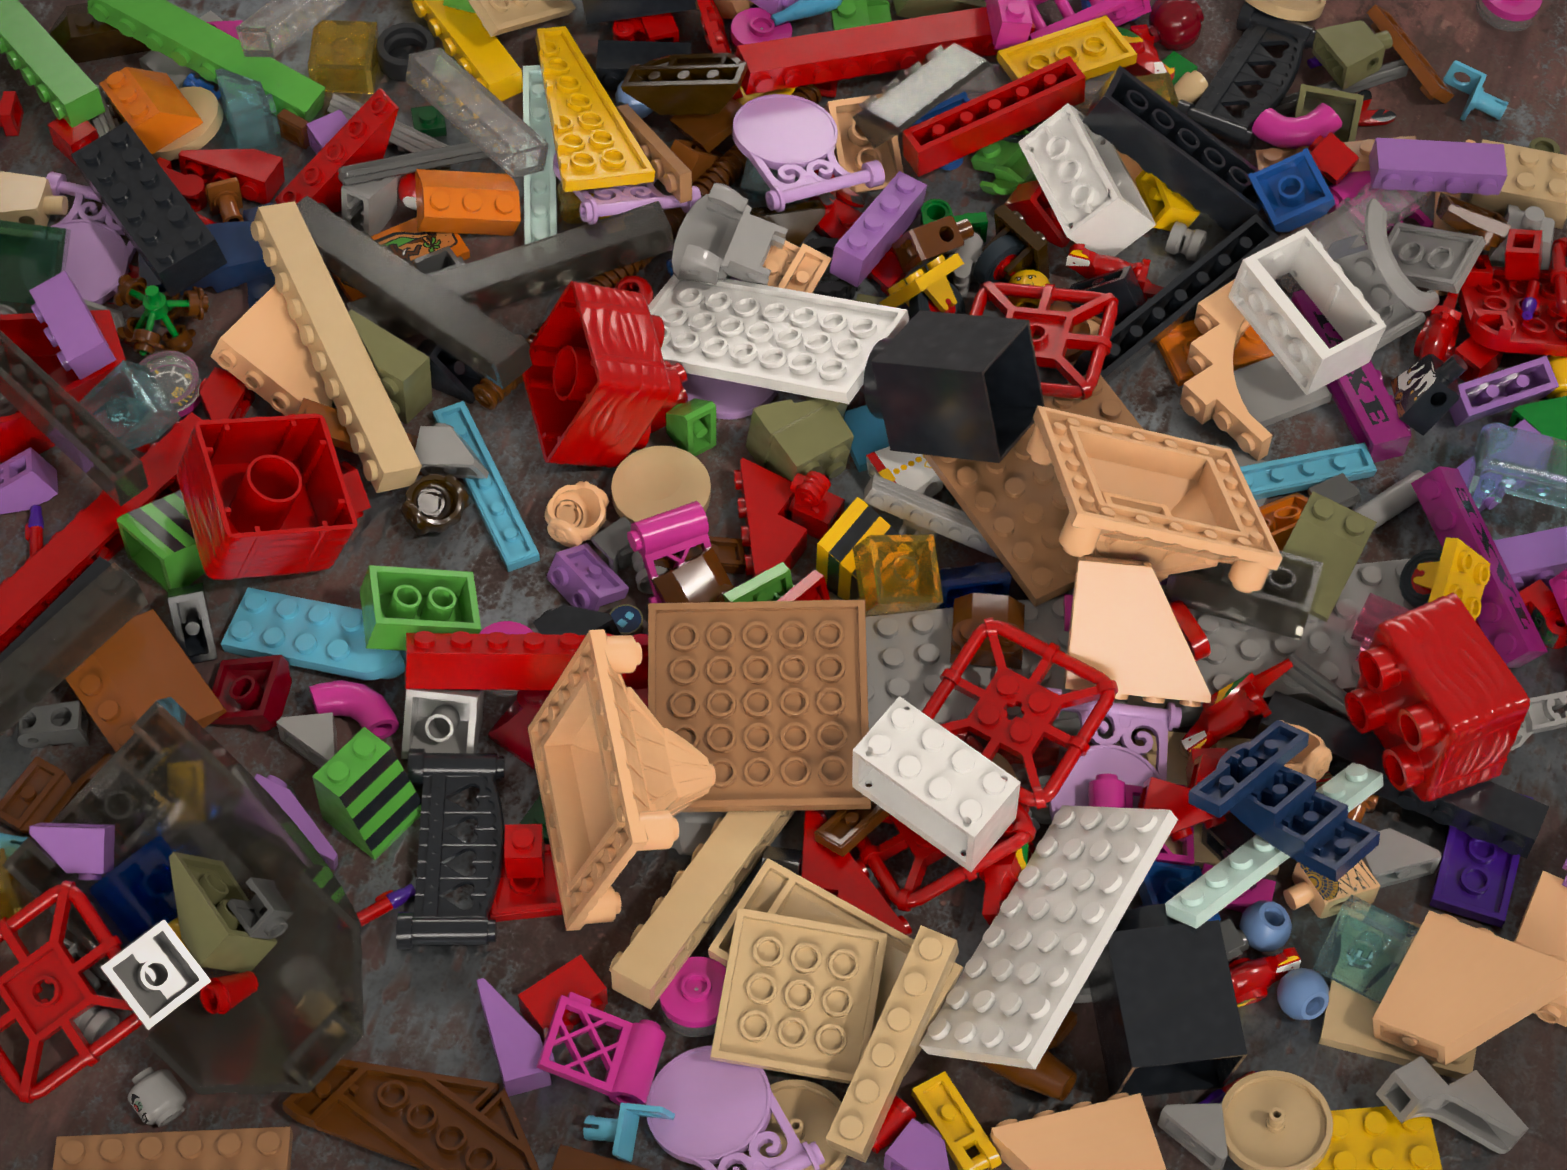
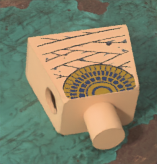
M1363 860L1358 862L1337 882L1297 862L1292 874V880L1295 885L1284 890L1283 895L1286 903L1292 910L1309 904L1317 917L1323 919L1343 913L1346 906L1360 908L1373 903L1380 884Z

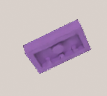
M587 543L556 552L546 576L547 580L572 606L598 611L600 606L624 599L629 590V587Z

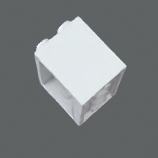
M1067 103L1018 143L1065 235L1077 244H1085L1084 248L1100 255L1115 257L1156 226V223L1114 145L1101 135L1093 133L1082 122L1085 115Z
M1307 228L1243 259L1228 296L1306 395L1369 363L1387 327L1380 318V314L1374 311L1364 299L1360 289L1350 282L1341 266L1333 261L1324 250L1322 243L1317 241ZM1290 273L1343 338L1344 342L1329 349L1274 280Z
M900 696L853 749L852 787L969 872L974 870L1016 819L1021 782ZM965 852L966 856H962L961 853Z

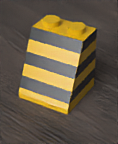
M859 497L852 502L817 543L816 571L824 575L827 589L844 600H865V613L870 616L899 613L906 601L907 594L911 590L916 591L923 583L926 575L923 572L925 557Z

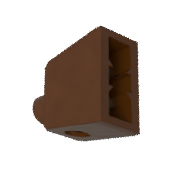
M949 215L907 231L892 244V248L905 275L924 265L926 266V264L942 254L945 258L954 254L964 246V240L974 236V230L968 219L955 222L954 217Z

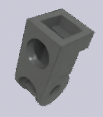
M80 700L26 708L19 714L17 741L21 746L27 748H42L48 744L72 743L75 748L89 746L91 718Z

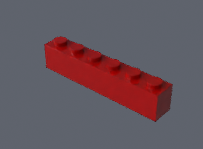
M1070 56L1065 57L903 130V156L918 177L1048 119L1067 103L1073 107L1085 101L1086 76Z

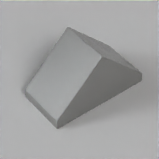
M333 712L281 717L276 722L280 740L319 769L337 753V731Z
M1222 1103L1166 1105L1161 1111L1157 1125L1211 1170H1222L1228 1156Z

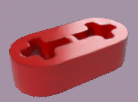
M1181 600L1169 603L1196 662L1209 657L1211 648L1208 638L1187 606Z

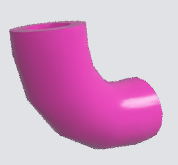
M1320 103L1308 114L1297 118L1286 117L1274 109L1268 108L1257 117L1253 124L1252 132L1260 140L1275 147L1297 149L1310 146L1320 135L1325 138L1330 132L1334 134L1342 127V121L1339 115L1325 103Z
M338 680L309 686V692L317 714L333 712V716L351 717L359 722L362 728L366 727L380 739L391 736L399 728L397 717L384 697L365 684Z

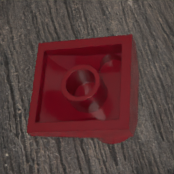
M282 655L222 660L212 691L227 712L211 724H250L254 730L259 732L268 731L277 725L276 722L282 717L292 684L289 662Z
M518 690L516 701L488 732V738L536 771L528 727L551 690Z

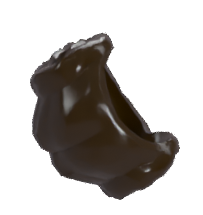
M428 474L408 488L405 502L402 504L401 509L404 519L411 525L417 535H424L428 532L443 533L449 526L460 522L464 510L471 504V498L463 484L453 475Z

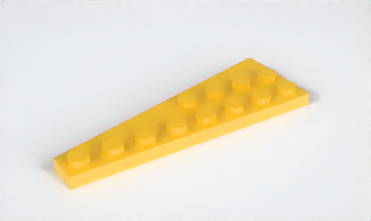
M566 26L537 29L535 40L564 192L596 188L605 189L614 186L654 182V168Z

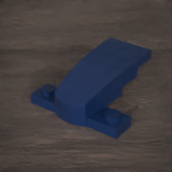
M273 202L243 210L244 221L205 225L216 239L227 264L179 292L181 296L185 290H191L193 286H197V288L212 286L219 293L247 283L250 309L275 285V276L271 268L267 267L264 262L260 244L253 239L251 234V223L255 219L258 207L274 205ZM138 253L139 277L146 279L147 287L155 285L158 287L159 292H166L165 288Z
M1276 720L1252 741L1244 742L1228 750L1220 758L1216 770L1189 790V804L1218 818H1221L1230 811L1243 824L1278 850L1334 882H1337L1379 845L1380 832L1348 818V805L1316 792L1317 779L1284 766L1308 746L1309 733L1280 720Z

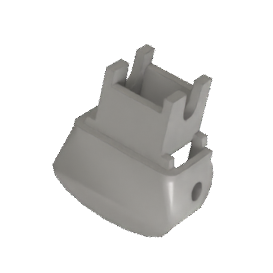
M714 183L710 193L705 194L695 202L679 228L671 261L673 274L677 279L714 285L717 284L718 280L725 281L727 275L744 282L768 285L771 270L763 267L771 245L783 249L788 229L751 215L752 208L748 205L749 199L742 197L738 192L725 184Z

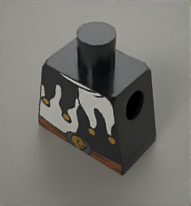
M1428 354L1391 381L1399 419L1424 436L1459 400L1460 391L1457 378L1468 369L1465 361L1457 354H1453L1445 362L1433 354Z

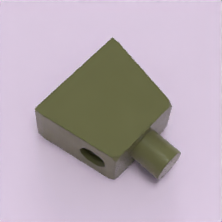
M1359 20L1317 29L1312 53L1343 90L1378 72L1382 67L1384 52L1392 47L1393 40L1387 30L1374 34L1364 21Z

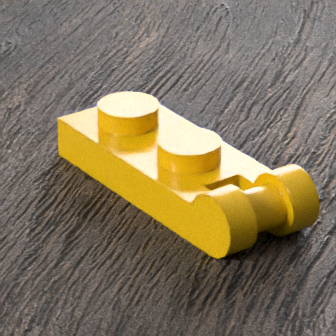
M945 1071L912 1089V1097L930 1125L945 1140L946 1150L955 1162L958 1170H984L986 1168L993 1170L1002 1164L997 1150ZM976 1146L980 1154L970 1159L966 1150Z

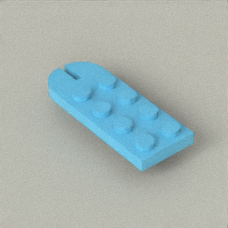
M249 587L221 642L224 652L247 657L282 655L289 662V665L361 680L393 679L405 672L404 661L406 651L366 649L362 609Z

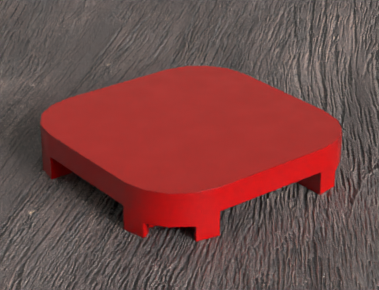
M1479 255L1458 294V302L1467 331L1471 337L1479 344L1496 351L1567 357V321L1559 316V310L1556 305L1555 287L1550 280V273L1553 270L1552 260L1548 270H1540L1538 281L1540 283L1538 298L1542 300L1537 313H1533L1532 319L1525 320L1522 318V302L1529 281L1505 280V267L1491 266L1488 255Z

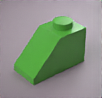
M694 398L684 404L674 406L666 413V433L678 448L697 456L716 446V405L713 401Z

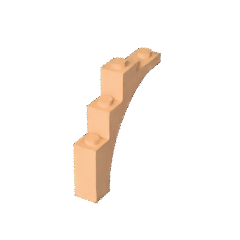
M1234 279L1198 302L1194 324L1203 335L1191 342L1187 364L1196 376L1183 384L1180 405H1182L1183 410L1189 416H1193L1202 425L1213 419L1217 427L1222 431H1226L1244 452L1249 453L1255 460L1259 461L1268 455L1272 434L1248 412L1235 381L1233 352L1239 339L1250 324L1228 297L1235 281Z

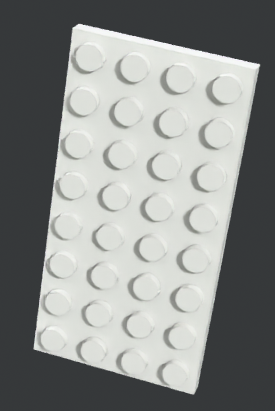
M674 274L648 305L650 314L660 316L664 323L665 335L661 347L664 361L670 362L671 365L680 363L686 373L845 404L851 402L864 384L866 363L875 344L883 338H894L909 322L908 310L727 278L725 281L718 280L717 284L714 285L677 279Z
M1062 805L1060 810L1054 815L1053 821L1042 840L1037 844L1036 850L1026 867L1019 874V881L1015 883L1010 894L1003 901L998 916L995 917L989 929L984 933L982 941L971 959L966 963L963 973L954 988L947 995L946 1001L938 1015L929 1025L928 1031L920 1043V1047L929 1055L1036 1069L1178 821L1172 811L1165 809Z

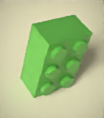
M368 566L360 588L366 649L406 651V633H417L420 631L432 633H454L458 631L470 634L480 633L481 623L473 572Z

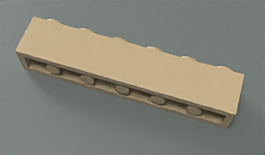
M922 925L920 926L826 1136V1141L830 1148L866 1163L959 953L956 939Z

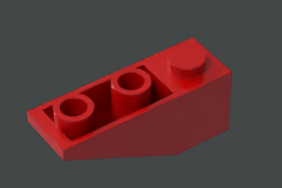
M257 149L181 150L178 154L182 174L198 175L203 179L204 185L236 177L239 181L241 197L261 204L269 203L285 182L283 158Z

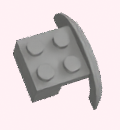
M1370 199L1365 214L1367 244L1364 243L1358 234L1333 242L1327 250L1328 255L1341 266L1350 282L1360 289L1364 299L1373 310L1400 302L1405 307L1416 312H1426L1434 309L1439 303L1438 294L1433 289L1427 292L1420 291L1402 272L1388 242L1386 229L1387 212L1377 199Z

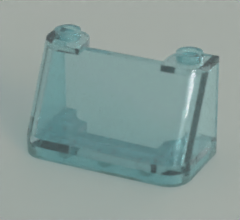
M1492 423L1483 426L1477 438L1467 488L1477 508H1480L1482 501L1488 497H1495L1494 501L1501 503L1504 493L1567 509V441L1506 426L1502 423Z

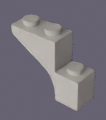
M1423 1056L1393 1071L1376 1093L1401 1123L1415 1117L1434 1118L1498 1154H1505L1510 1151L1529 1129L1477 1070L1448 1085Z

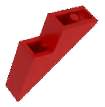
M382 88L378 89L280 192L275 199L277 204L295 201L303 219L342 211L341 187L343 184L338 179L339 168L383 159L399 107Z
M742 457L740 469L734 470L735 490L742 491V498H737L738 517L745 518L746 526H741L743 547H749V555H744L746 576L752 575V578L781 562L791 571L807 548V529L788 520L792 513L789 511V506L795 496L794 493L790 492L792 481Z
M1205 754L1196 758L1193 763L1188 787L1150 777L1143 782L1137 808L1171 810L1178 819L1169 835L1172 842L1193 835L1191 828L1204 823L1206 829L1226 822V814L1218 818L1188 803L1189 790L1216 770L1220 759Z
M805 810L801 877L907 936L912 935L909 923L902 915L897 916L890 907V900L881 887L876 889L870 881L869 872L861 860L855 861L849 852L842 857L816 842L814 832L828 820L824 811Z

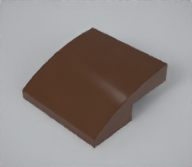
M731 98L719 114L674 115L669 120L675 129L709 154L726 137L731 136L733 138L734 117L743 105L734 98Z

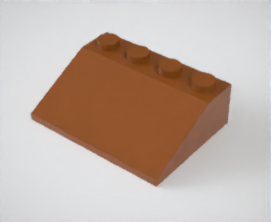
M154 609L82 637L52 659L121 761L130 770H133L159 745H166L168 755L227 712Z

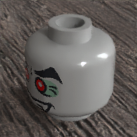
M149 1067L132 1079L134 1086L128 1094V1101L145 1124H157L160 1128L172 1122L184 1112L183 1104L187 1099V1095L170 1070L160 1069L154 1072L152 1067Z

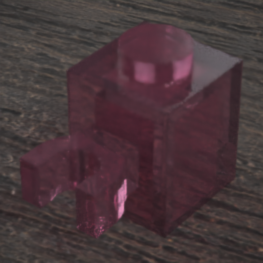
M1370 593L1356 620L1351 639L1361 642L1360 651L1355 660L1358 661L1359 654L1362 651L1369 649L1375 630L1381 622L1409 611V609Z

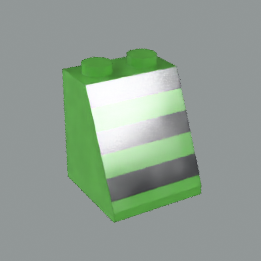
M181 490L132 510L116 519L128 559L167 592L168 589L191 585L205 573Z
M363 727L312 776L322 819L374 860L421 816L422 801L393 749L366 727Z

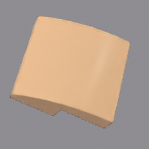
M786 240L783 249L771 245L763 265L764 268L771 270L768 286L813 293L832 258L804 243L801 248Z

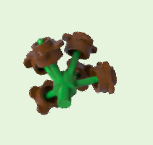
M124 274L119 278L114 303L118 306L126 304L133 309L143 305L144 312L141 317H131L126 320L125 326L118 327L116 330L118 337L123 339L126 344L133 348L134 352L141 356H153V353L158 350L163 351L164 355H170L173 352L176 355L187 352L193 345L192 338L196 335L194 329L187 330L185 325L174 326L173 324L180 316L203 320L204 313L208 312L209 307L208 296L204 293L203 288L193 286L191 290H185L181 300L179 293L170 297L167 291L165 293L159 292L158 287L155 285L147 287V281L143 277L135 279ZM155 320H160L161 325L168 329L162 336L166 347L159 344L161 336L152 332Z

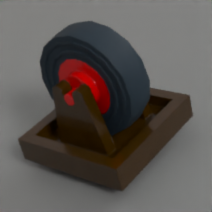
M1002 204L994 211L996 236L983 247V253L974 266L973 275L980 284L987 281L1007 283L1015 273L1022 270H1036L1049 279L1050 261L1048 258L1047 239L1040 231L1036 230L1034 232L1026 224L1025 219L1019 212H1012L1005 204Z

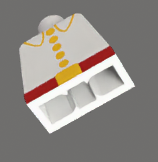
M889 446L866 455L867 469L870 477L873 474L930 498L943 488V482L926 461L923 454L890 451Z

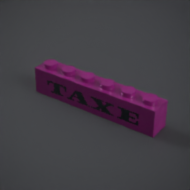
M1304 290L1293 292L1291 302L1329 349L1344 342L1343 338ZM1371 360L1369 363L1326 385L1357 444L1365 442L1374 463L1405 455L1409 440L1411 439L1410 426L1399 419L1395 398L1388 394L1384 386L1382 374L1378 369L1374 368Z
M1438 466L1412 482L1411 485L1442 549L1446 537L1459 538L1491 563L1490 578L1484 587L1481 598V612L1476 619L1483 633L1508 668H1520L1547 653V648L1457 468Z

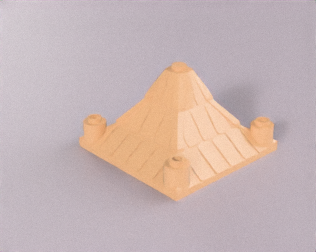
M1037 405L1033 415L1035 427L1026 450L1034 462L1041 465L1052 463L1054 466V471L1060 482V487L1069 509V514L1059 536V542L1066 553L1075 557L1092 554V556L1150 561L1159 582L1168 578V575L1216 567L1218 563L1232 564L1228 578L1232 582L1233 587L1243 593L1260 591L1270 570L1278 569L1282 556L1231 449Z
M604 629L589 630L528 727L566 931L581 930L585 924L614 921L616 914H619L621 911V898L611 885L619 873L622 872L637 851L670 849L674 841L679 837V824L674 816L707 794L716 780L715 768L712 764H709L708 758L684 738L668 728H663L631 687H626L621 673H633L636 666L641 664L642 648L640 643L636 642L632 635L607 636Z

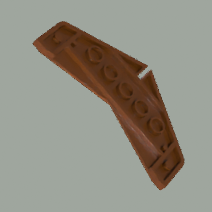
M334 1058L323 1063L282 1103L283 1111L301 1124L421 1170H540L505 1088L480 1112L499 1092V1083Z

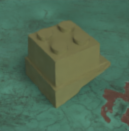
M807 397L805 401L798 403L788 399L758 406L752 411L745 447L759 466L790 481H793L797 473L806 475L809 471H816L826 477L835 478L846 469L854 439L853 433L844 421L847 404Z

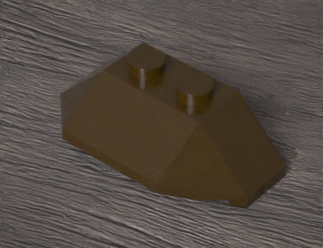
M88 2L66 6L49 31V35L76 64L151 51L146 44L133 37L123 35L118 29L105 22L96 20L88 13Z
M731 53L672 54L653 59L642 66L640 64L631 65L621 88L623 92L660 115L719 114L740 88L748 65L745 61H741Z
M820 199L785 204V209L782 212L771 211L768 206L752 208L750 214L788 229L785 237L786 241L799 247L825 216V207Z

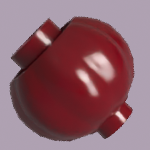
M1156 0L1151 7L1152 11L1149 12L1148 26L1150 35L1155 37L1154 44L1158 42L1168 50L1174 51L1191 47L1197 41L1202 28L1201 22L1204 21V16L1198 3L1195 0Z

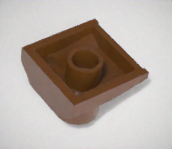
M1441 193L1438 198L1436 209L1438 217L1462 233L1483 236L1486 243L1483 250L1490 251L1491 247L1498 248L1506 239L1511 225L1501 214Z
M710 546L704 552L666 573L651 578L662 603L725 602L723 594L735 588L715 551Z
M970 593L955 598L950 663L954 662L972 632L980 624L984 623L983 619L993 617L994 620L1007 622L1024 631L1025 604L1007 595ZM998 635L1006 667L1021 669L1023 647ZM988 637L984 640L969 665L996 667Z

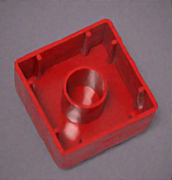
M570 281L524 353L520 362V369L539 436L538 439L543 458L546 463L617 468L631 450H640L646 447L650 438L651 422L660 409H670L677 402L680 393L679 373L675 368L665 366L661 352L665 335L664 323L660 316L650 314L646 299L641 293Z
M316 413L291 414L273 417L199 420L194 425L177 467V480L191 523L201 564L206 575L213 580H232L316 572L332 567L358 523L325 418Z
M1450 593L1381 622L1375 630L1369 649L1359 654L1358 663L1361 674L1355 690L1345 695V708L1355 729L1360 733H1367L1373 730L1385 748L1382 761L1385 773L1391 784L1399 791L1412 788L1421 801L1430 802L1500 776L1520 726L1524 722V718L1529 710L1530 699L1460 598L1455 593Z

